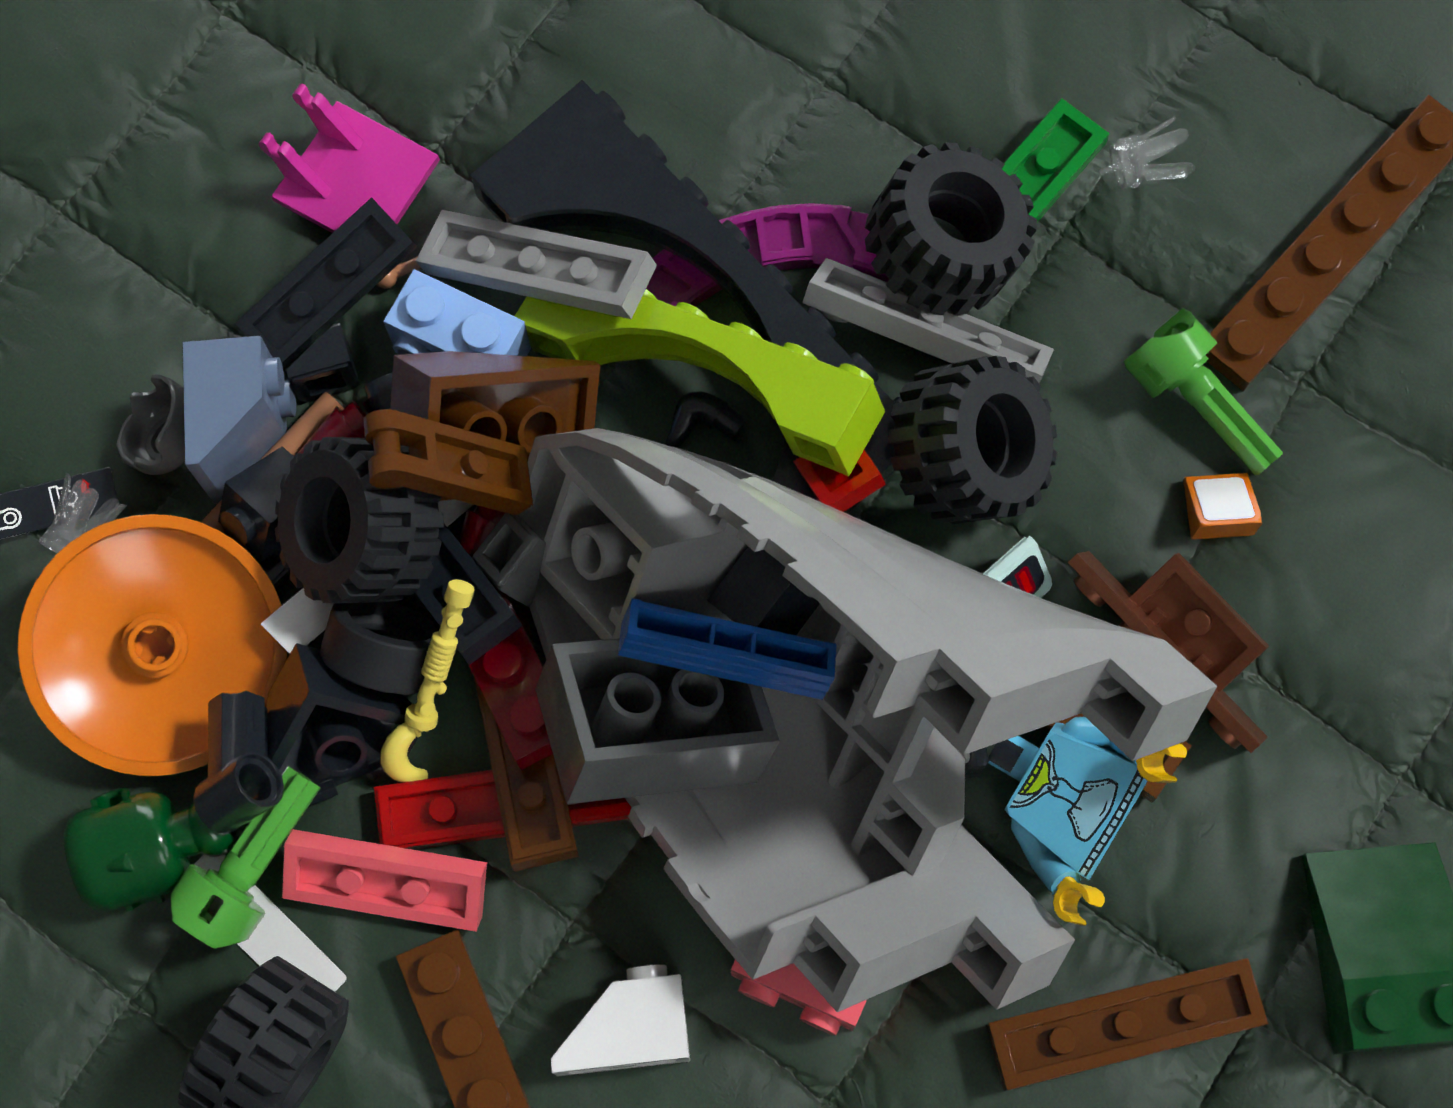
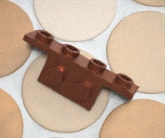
M1090 551L1077 553L1068 562L1078 573L1073 581L1079 590L1099 607L1106 602L1123 620L1118 626L1166 640L1217 685L1206 707L1213 714L1208 722L1221 739L1234 749L1242 744L1252 753L1268 738L1223 689L1258 658L1269 645L1180 553L1173 555L1133 595L1122 586Z

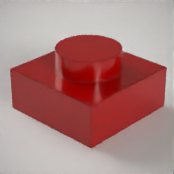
M865 450L850 476L801 457L793 461L817 500L842 512L886 485L881 473Z

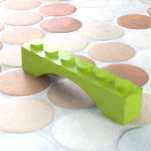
M647 289L632 319L528 296L514 316L525 321L529 344L532 350L551 358L595 361L600 365L637 359L672 360L712 370L739 384L763 404L778 424L794 455L850 476L886 412L875 388L874 380L860 368L846 363L840 364L839 367L832 366L817 360L810 351L800 345L787 342L783 347L763 340L756 331L744 324L731 322L729 326L710 320L704 312L691 304L678 302L676 306L657 300Z

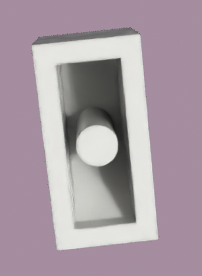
M648 965L627 969V980L615 981L610 984L551 1058L552 1073L556 1076L689 1062L690 1054L681 975L667 976L666 965Z

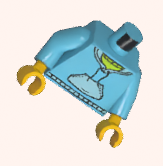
M1074 717L1066 724L1056 722L1040 748L1020 736L996 743L988 757V763L1020 782L1004 809L1012 817L1011 830L1030 866L1051 894L1054 895V911L1060 919L1069 923L1086 926L1085 919L1080 917L1077 909L1078 901L1081 897L1090 905L1103 906L1105 901L1103 893L1095 887L1081 884L1080 875L1090 880L1148 781L1157 783H1175L1177 781L1175 776H1170L1164 770L1163 758L1165 754L1171 757L1186 758L1187 750L1182 744H1176L1132 761L1086 717Z

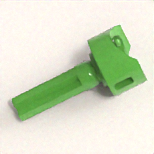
M1182 308L1154 332V337L1124 360V365L1152 398L1157 397L1166 389L1171 392L1178 387L1181 395L1201 414L1252 473L1259 475L1271 463L1277 460L1283 452L1220 383V380L1214 373L1203 366L1208 360L1206 354L1217 344V341L1190 311Z
M287 766L282 773L284 791L278 804L248 823L221 862L219 871L210 868L207 871L197 865L190 864L172 889V921L193 937L214 949L246 941L256 929L266 913L253 901L254 896L248 890L259 880L321 789L311 779L290 766ZM219 897L223 900V904L215 915L209 911V908L215 899Z

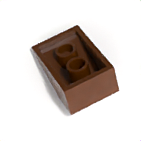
M456 351L394 355L390 409L526 447L528 461L535 437L594 429L600 364L588 360ZM441 496L442 499H441L440 501H447V500H454V499H450V498H446V497H442V496Z

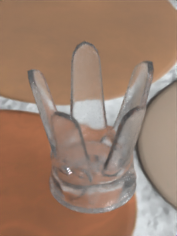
M1174 115L1141 136L1136 134L1117 139V142L1111 143L1109 147L1111 166L1101 168L1099 172L1100 174H1105L1113 171L1116 181L1122 190L1129 187L1137 188L1141 182L1146 180L1186 178L1188 174L1196 171L1194 164L1190 162L1147 163L1171 153L1175 146L1186 141L1189 131L1183 128L1176 129L1145 140L1171 124L1176 119Z
M66 473L54 520L38 542L50 550L59 553L66 545L83 533L115 520L127 505H119V500L115 498L108 499L90 518L99 498L98 492L93 488L87 489L86 483L83 480H78L73 485L68 496L71 476Z

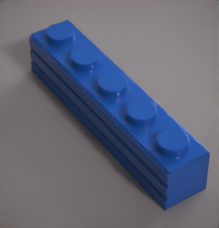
M632 598L621 623L618 656L823 700L835 679L836 643L818 641Z

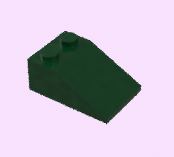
M1436 842L1305 853L1302 855L1333 1055L1453 1044V891Z

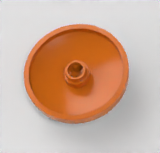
M148 514L116 519L83 533L66 545L48 563L34 583L21 616L18 635L19 667L23 684L30 702L46 727L60 742L84 759L106 769L139 776H163L194 770L208 764V702L221 693L233 694L248 691L264 697L266 707L268 693L287 660V651L261 623L282 605L272 582L260 564L245 548L221 531L198 521L172 515Z

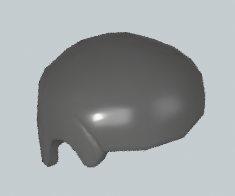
M152 374L151 382L155 385V389L149 392H133L130 395L132 414L122 424L116 446L122 462L133 470L149 475H162L177 469L185 463L184 387L168 377Z

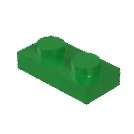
M1062 98L1006 160L1002 168L1009 176L1016 174L1023 183L1019 190L1023 195H1030L1034 208L1028 215L1036 218L1037 223L1106 145L1110 134Z

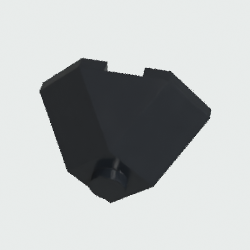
M296 643L268 693L266 704L268 709V758L277 766L281 775L287 766H290L321 787L310 803L314 805L338 795L336 786L370 772L375 780L387 775L381 765V748L387 736L398 725L405 722V711L408 706L414 703L402 694L384 693L365 688L340 677L325 665L319 653L320 649ZM417 737L412 741L411 745L409 746L407 756L409 755L414 744L416 743L418 739Z

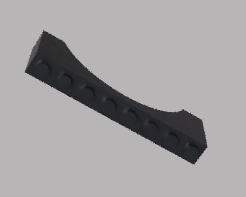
M581 80L471 174L476 197L500 222L549 232L589 230L615 233L663 248L689 262L714 280L741 309L754 330L763 340L782 347L787 342L794 343L810 351L819 361L835 367L846 363L866 372L874 380L875 388L886 412L864 450L881 473L884 481L895 472L890 459L895 457L894 445L888 444V431L894 429L895 421L891 418V412L895 403L902 402L901 397H896L892 400L877 385L876 382L879 380V376L872 365L857 352H853L849 356L833 339L836 336V332L830 322L815 308H810L806 311L790 295L793 292V288L778 268L772 264L763 267L748 251L751 245L743 232L729 220L721 223L706 208L709 205L706 196L690 178L683 177L679 180L664 165L667 162V158L652 138L644 133L637 137L623 122L626 117L622 109L608 93L601 91L596 94ZM783 435L779 463L772 481L817 500L793 462L799 456L792 453ZM860 502L844 511V513L848 514L849 512H851Z

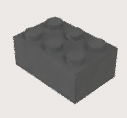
M620 638L552 644L535 690L567 804L757 783L780 742L761 686L618 656Z

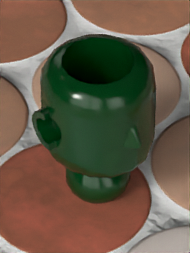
M129 788L112 790L91 799L92 807L84 809L70 818L64 831L66 861L76 891L85 904L99 911H110L125 907L126 912L148 902L156 901L157 904L163 903L165 901L164 895L172 892V889L190 865V857L198 854H204L209 857L225 855L237 841L236 831L223 834L208 828L197 814L194 802L188 809L177 812L170 799L162 793L150 791L131 795Z

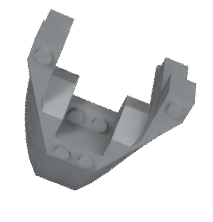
M600 428L535 437L527 462L533 506L519 515L546 542L535 597L529 606L546 659L552 644L620 638L621 623L632 598L732 621L707 600L747 547L751 548L754 552L760 550L768 552L786 567L782 575L808 597H813L819 601L820 605L796 636L836 643L835 679L823 700L762 687L780 742L757 783L625 798L632 807L628 817L640 836L643 838L651 835L669 858L664 866L667 875L752 980L794 963L836 1012L951 962L996 1010L1049 986L1075 939L962 826L965 804V757L963 755L1078 714H1083L1127 757L1134 761L1187 741L1217 685L1164 639L1108 623L1007 585L776 482L721 461L630 434Z

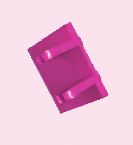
M299 84L292 97L299 106L305 109L316 126L318 133L301 157L286 141L280 146L271 133H265L259 142L261 150L273 159L284 175L283 180L271 196L273 201L333 233L372 197L393 221L398 224L439 163V155L339 101H336L332 107L321 93L317 92L315 97H313L306 85Z

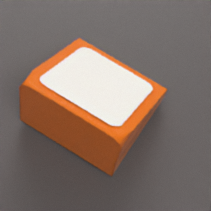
M1248 473L1192 476L1183 479L1191 540L1253 536L1262 525L1261 512Z

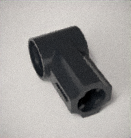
M248 691L233 694L221 693L208 702V777L195 788L193 798L195 810L201 821L217 833L229 834L278 804L283 797L284 791L282 775L277 766L268 758V709L265 707V698Z

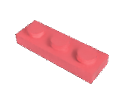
M293 829L284 845L282 898L477 932L483 914L487 862Z

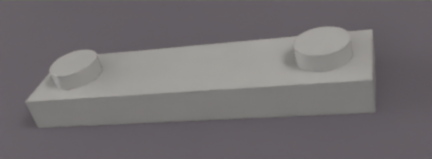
M441 210L416 259L417 264L428 275L632 319L657 266L647 251Z
M828 258L824 260L808 284L803 304L818 309L824 317L835 322H851L950 363L984 356H1002L1007 358L1008 363L1017 362L1025 367L1026 378L1034 376L1040 384L1054 351L1053 348L968 314L955 316L951 308H948L944 315L930 313L929 305L924 303L917 309L906 303L909 296L900 290L894 294L886 286L887 282Z

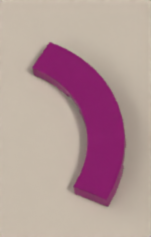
M815 203L778 205L746 211L719 220L721 223L729 220L743 232L751 245L748 251L763 267L772 264L780 271L819 268L824 260L828 258L885 282L889 281L885 273L877 275L871 264L876 254L866 251L865 238L870 231L865 229V224L869 214L851 211L852 207ZM665 249L652 258L657 266L646 289L657 300L676 306L678 302H685L696 307L702 301L722 290L709 276Z

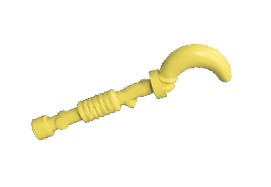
M454 579L448 583L444 595L447 606L441 612L443 619L440 629L433 633L421 670L424 681L419 688L417 703L407 707L404 718L405 722L398 725L387 736L381 748V765L384 772L390 778L400 783L428 779L427 770L413 766L408 760L407 752L416 737H420L423 731L429 732V730L434 729L438 722V712L435 710L434 696L435 693L441 695L447 690V686L443 681L447 679L456 646L458 645V639L455 637L457 628L463 622V609L470 606L475 591L470 583L463 580Z

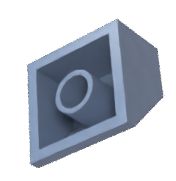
M261 336L183 342L185 465L214 504L222 500L225 482L258 462L287 432L286 417L296 416L295 390L290 380L284 379L280 357L273 358Z

